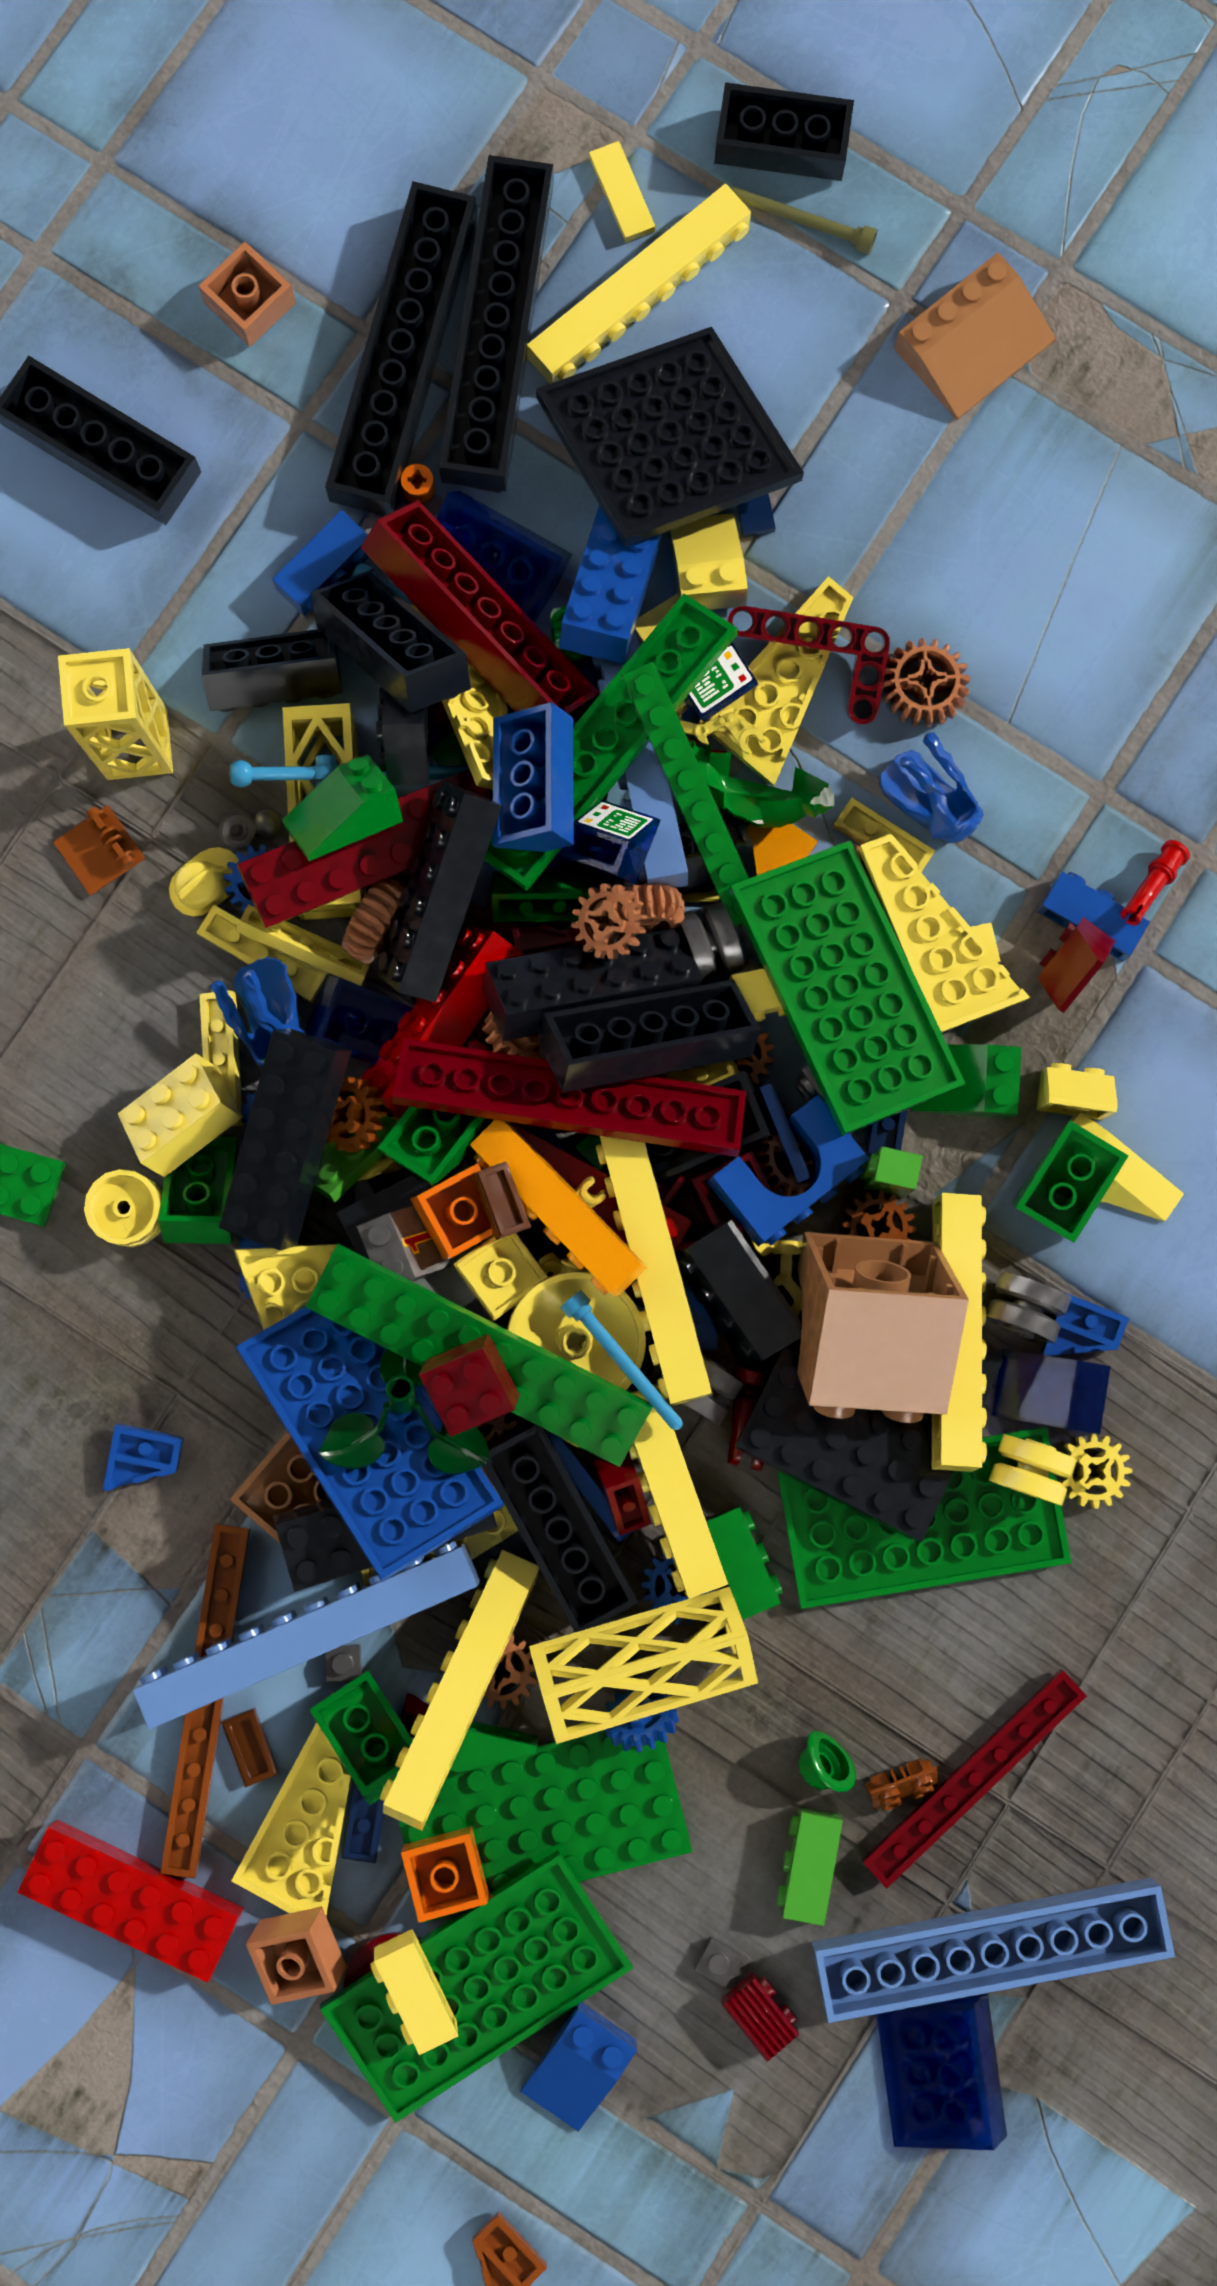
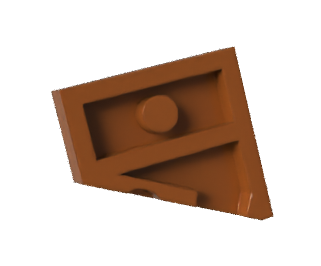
M499 2211L473 2236V2245L477 2258L480 2260L482 2275L487 2286H530L547 2269V2262Z

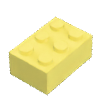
M197 1053L118 1113L140 1163L163 1177H166L243 1118L219 1068Z

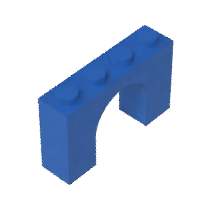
M819 1095L815 1096L787 1119L792 1131L809 1151L814 1164L812 1182L804 1193L796 1196H781L769 1191L760 1183L740 1156L707 1181L758 1247L765 1241L770 1246L786 1234V1231L783 1229L785 1225L792 1220L798 1225L813 1213L809 1208L819 1199L824 1204L839 1192L835 1186L845 1179L850 1184L865 1172L861 1165L869 1160L868 1156L850 1134L841 1136L828 1106Z

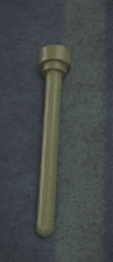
M737 187L730 188L747 206L852 242L851 246L857 248V252L866 255L871 253L878 232L876 228L865 225L864 228L858 226L855 229Z

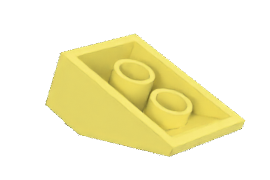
M734 513L707 516L670 530L679 599L685 593L709 610L746 606L748 586Z

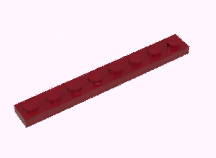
M1060 1669L950 1774L933 1793L925 1798L862 1859L863 1864L887 1889L1077 1707L1087 1695L1064 1670Z

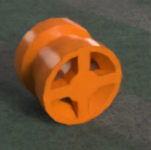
M412 464L404 469L401 475L403 495L407 501L413 503L419 500L422 504L429 502L435 492L433 475L430 469L422 464Z

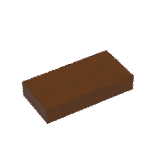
M507 1161L472 1174L496 1240L531 1227Z
M255 1708L221 1721L245 1788L279 1774Z

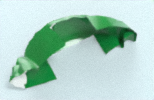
M695 741L690 743L716 804L733 817L760 828H781L797 822L807 814L815 818L834 806V793L829 784L795 767L792 791L729 777L731 752L713 753L711 752L712 745L710 744L705 748H700L696 745Z

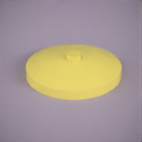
M573 1271L547 1277L535 1284L523 1295L510 1316L507 1326L508 1331L624 1390L629 1388L632 1384L630 1379L580 1320L576 1322L573 1317L569 1319L561 1309V1306L567 1300L582 1290L591 1300L589 1305L593 1308L591 1310L592 1314L640 1369L645 1354L646 1336L640 1312L625 1291L618 1297L611 1295L609 1292L603 1295L591 1283L590 1280L594 1277L591 1273Z

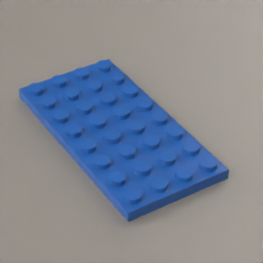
M306 1306L236 1346L238 1354L381 1582L504 1507V1502L481 1467L462 1474L451 1475L440 1472L431 1464L428 1456V1446L436 1437L431 1435L414 1410L405 1414H399L393 1410L389 1411L384 1428L378 1433L385 1444L384 1452L376 1462L367 1467L359 1469L341 1468L330 1464L320 1456L319 1449L324 1443L328 1430L341 1416L353 1412L362 1413L370 1417L374 1427L377 1426L383 1411V1403L388 1401L386 1384L381 1378L379 1364L386 1348L306 1308ZM414 1386L417 1401L435 1429L440 1432L443 1422L425 1386Z

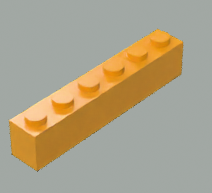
M494 1120L470 1144L477 1152L473 1158L484 1169L507 1161L519 1196L523 1201L522 1204L526 1214L532 1220L538 1217L547 1226L543 1232L556 1245L562 1242L569 1249L570 1252L566 1255L568 1259L580 1270L584 1267L587 1268L594 1276L590 1280L591 1283L603 1295L609 1292L611 1295L618 1297L648 1268L510 1122Z

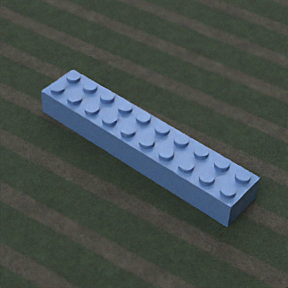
M455 1541L443 1544L433 1550L434 1556L427 1559L423 1556L381 1582L377 1574H374L369 1578L370 1584L361 1587L359 1582L340 1589L336 1593L338 1597L329 1601L327 1596L314 1600L303 1607L304 1613L297 1615L295 1610L282 1614L272 1620V1626L264 1629L263 1624L252 1627L238 1635L239 1641L232 1643L231 1638L220 1641L206 1649L207 1655L200 1657L198 1652L190 1654L172 1664L174 1669L168 1671L166 1666L147 1673L146 1676L140 1678L142 1684L133 1689V1693L148 1730L477 1587L481 1580L465 1542L457 1545Z
M1151 1877L811 1942L824 2013L828 2023L1175 1957L1162 1889Z

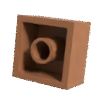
M243 242L198 285L204 304L249 347L296 304L292 286L246 242Z
M322 1906L259 1920L246 1943L271 2005L335 1992L347 1967Z

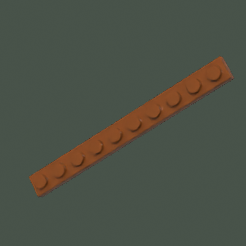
M218 1523L214 1526L195 1652H198L200 1657L207 1655L206 1649L227 1638H231L233 1643L251 1528ZM225 1697L185 1714L160 1874L194 1879L197 1876Z

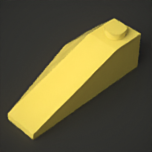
M1082 1112L1072 1116L1070 1119L1072 1122L1129 1155L1100 1202L1122 1207L1125 1210L1160 1221H1166L1184 1193L1110 1132Z

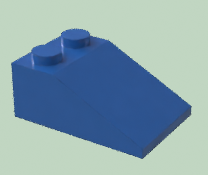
M581 2002L571 2010L520 2092L579 2132L621 2077L637 2051V2041L633 2036Z

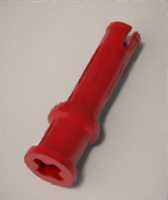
M1168 840L1162 845L1159 857L1152 860L1148 865L1147 877L1126 907L1120 912L1122 920L1131 913L1125 923L1131 926L1138 925L1163 887L1174 882L1177 878L1179 867L1185 865L1190 859L1189 850L1185 845L1176 840Z

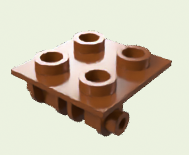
M109 805L101 810L97 807L91 808L86 812L88 817L86 820L53 841L90 896L146 859Z
M922 1758L905 1764L909 1774L908 1777L903 1766H898L902 1779L898 1781L893 1769H890L889 1773L893 1783H890L886 1772L869 1777L870 1781L864 1784L869 1797L871 1796L873 1809L882 1808L883 1811H888L902 1804L901 1800L914 1795L915 1799L933 1793V1787L938 1786L937 1767H932L929 1759L923 1761Z

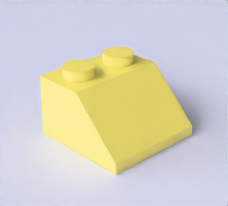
M1051 1063V1067H1046L1040 1074L1036 1111L1070 1116L1082 1112L1091 1119L1103 1120L1117 1112L1118 1105L1114 1076L1104 1075L1105 1070L1099 1068H1084V1072L1071 1070V1065Z

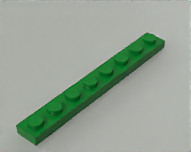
M651 661L621 675V678L717 895L725 906L732 924L737 926L743 922L728 889L731 885L749 878L655 663Z

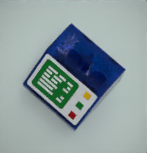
M732 642L685 698V702L703 722L758 685L754 675Z
M601 800L574 822V845L563 847L561 856L581 866L636 885L661 820Z

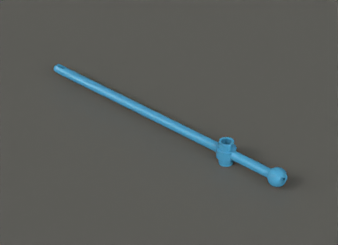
M335 755L315 756L316 766L251 767L248 762L237 760L230 764L229 777L231 784L241 788L248 786L252 781L313 780L317 781L318 786L338 765H336ZM430 766L429 779H446L468 770L469 766Z

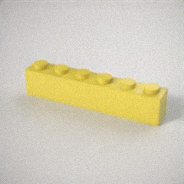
M653 1384L656 1390L660 1393L659 1386ZM639 1390L631 1392L632 1394L647 1401ZM652 1407L628 1453L631 1460L637 1459L642 1472L637 1474L643 1493L649 1492L653 1505L648 1506L654 1526L661 1525L665 1537L659 1540L666 1560L672 1558L676 1571L671 1572L677 1592L684 1591V1594L690 1599L726 1586L728 1582L675 1431L667 1425Z

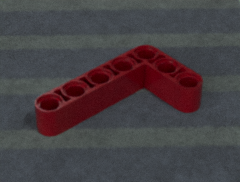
M738 606L729 613L727 622L732 625L733 617L738 612H746L751 616V627L746 631L738 630L737 636L855 655L846 706L847 715L853 722L860 725L868 724L876 718L890 647V638L884 629L750 606ZM771 617H778L784 622L785 629L779 636H771L766 631V622ZM805 622H811L817 628V636L811 642L803 641L799 636V628ZM838 627L847 629L850 634L849 643L844 647H838L832 641V633ZM875 632L882 637L883 645L877 652H871L865 646V639L870 633ZM866 666L873 667L877 673L876 681L870 686L863 685L859 679L860 670ZM864 699L870 703L871 712L868 717L859 719L854 715L853 707L857 701Z

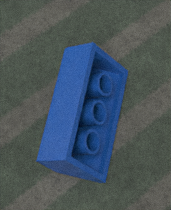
M552 702L493 718V801L502 805L492 834V845L496 848L546 852L574 845L573 717Z

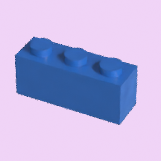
M340 510L272 578L276 590L303 616L310 610L314 612L310 592L347 579L348 572L356 564L364 563L369 556L361 549V546L368 534L344 511Z
M1062 871L1055 879L1037 913L1065 929L1070 923L1076 926L1084 917L1116 941L1109 954L1124 962L1133 953L1150 921L1142 918L1141 922L1136 926L1125 923L1131 913L1122 920L1120 912L1125 907L1115 902V897L1102 889H1097L1096 891L1087 886L1085 879L1072 872L1067 874Z

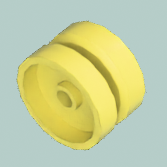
M119 1169L105 1173L93 1182L86 1194L84 1212L87 1223L98 1237L109 1243L126 1247L147 1244L161 1232L158 1220L162 1190L156 1182L135 1171ZM124 1204L130 1205L128 1213L122 1211Z
M1003 1434L998 1452L1003 1457L1016 1461L1017 1465L1014 1467L1000 1462L993 1464L988 1481L1062 1506L1067 1488L1064 1484L1049 1479L1048 1476L1049 1473L1065 1478L1072 1476L1077 1459L1058 1452L1056 1448L1027 1438L1023 1440Z

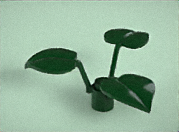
M386 1349L379 1364L381 1378L386 1384L388 1401L383 1403V1411L377 1426L374 1427L373 1421L365 1414L354 1412L345 1414L337 1419L328 1430L324 1443L319 1449V1454L325 1461L341 1468L359 1469L373 1464L384 1452L385 1444L378 1433L383 1430L391 1410L399 1414H405L412 1410L416 1411L431 1435L436 1437L428 1446V1456L431 1464L440 1472L451 1475L462 1474L484 1466L489 1461V1450L484 1436L476 1426L451 1437L444 1424L440 1432L437 1431L421 1408L416 1397L414 1386L424 1385L419 1377L422 1366Z

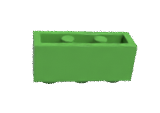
M882 1146L874 1154L872 1153L868 1157L869 1160L862 1165L865 1172L860 1175L859 1180L865 1181L864 1190L877 1193L883 1191L886 1195L895 1194L897 1197L903 1198L916 1190L923 1155Z
M799 1806L797 1816L791 1815L788 1836L793 1837L791 1851L785 1850L782 1863V1871L787 1872L785 1886L779 1885L776 1896V1906L781 1907L780 1912L784 1919L820 1926L825 1925L843 1823L840 1814Z

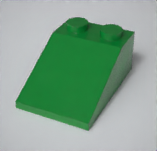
M369 755L354 758L348 763L335 768L282 819V822L307 860L311 861L402 823L403 819L395 788Z
M947 1044L966 1084L961 1088L911 1108L912 1112L1013 1118L1018 1114L1022 1047L988 1044Z
M409 1107L377 1149L434 1186L475 1151L470 1144L494 1119Z
M1069 1120L1030 1173L1012 1205L1075 1243L1129 1155Z
M237 1137L215 1138L164 1177L158 1220L164 1243L232 1244L233 1233L220 1229L219 1225L237 1163Z
M366 1671L309 1710L370 1806L380 1799L387 1780H395L400 1768L395 1766L398 1756L404 1746L410 1748L413 1739L370 1672Z
M472 1721L447 1776H450L452 1771L463 1772L536 1754L539 1736Z

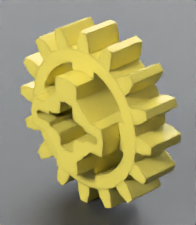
M1089 1433L1088 1442L1082 1436L1075 1437L1076 1446L1068 1443L1064 1445L1065 1449L1069 1452L1067 1455L1077 1459V1476L1074 1479L1073 1475L1064 1477L1060 1481L1065 1487H1069L1066 1497L1072 1499L1079 1496L1077 1504L1080 1506H1085L1088 1500H1090L1091 1508L1098 1509L1100 1500L1106 1506H1111L1112 1495L1117 1498L1123 1497L1122 1492L1119 1490L1120 1486L1129 1487L1131 1484L1124 1479V1474L1132 1473V1469L1124 1467L1123 1464L1130 1458L1129 1455L1118 1454L1122 1446L1120 1443H1114L1109 1446V1436L1103 1435L1099 1442L1097 1435L1094 1433ZM1094 1447L1103 1450L1094 1457L1084 1452L1085 1449ZM1113 1463L1115 1466L1114 1479L1111 1477V1465ZM1089 1464L1099 1465L1096 1469L1099 1474L1098 1477L1088 1476L1091 1473V1470L1088 1468ZM1092 1485H1097L1104 1490L1097 1494L1084 1492Z

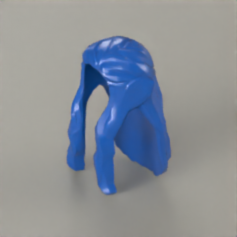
M934 732L927 733L924 736L923 743L929 748L933 757L939 762L949 777L956 782L957 788L954 789L946 783L922 759L921 754L914 750L903 752L888 763L884 772L880 774L879 786L882 793L896 807L921 826L927 828L934 839L940 838L948 843H958L969 837L978 828L984 813L978 801H976L968 789L964 775L956 766L952 755L945 751Z
M270 957L258 959L246 967H241L234 977L233 986L242 1001L251 1034L246 1031L244 1021L238 1013L233 999L228 995L225 984L217 980L210 987V990L215 993L218 1006L223 1012L226 1023L233 1029L235 1035L247 1045L254 1061L261 1067L264 1064L263 1059L266 1057L273 1030L291 1028L305 1033L299 1026L297 995L294 992L291 979L288 977L287 965L282 964L276 958Z

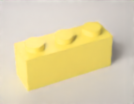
M413 1929L374 1947V1962L370 1963L371 1969L377 1982L381 1983L384 1981L389 1992L385 1996L393 2014L399 2012L404 2023L400 2027L408 2045L414 2044L418 2054L421 2055L458 2037L457 2020Z

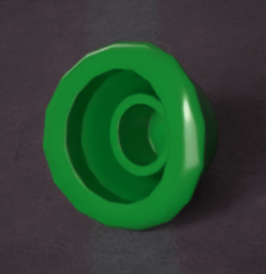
M813 1730L808 1735L807 1747L799 1756L798 1767L801 1776L808 1785L818 1790L849 1791L854 1787L856 1780L855 1766L849 1754L831 1736L824 1732Z

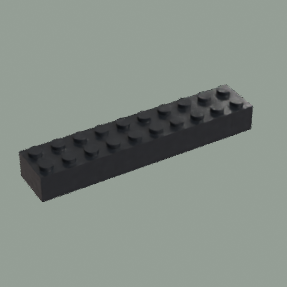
M488 155L439 464L442 483L506 492L527 360V344L530 341L554 187L553 164Z
M412 181L325 485L329 502L384 516L395 511L402 486L401 475L408 465L478 217L476 197Z

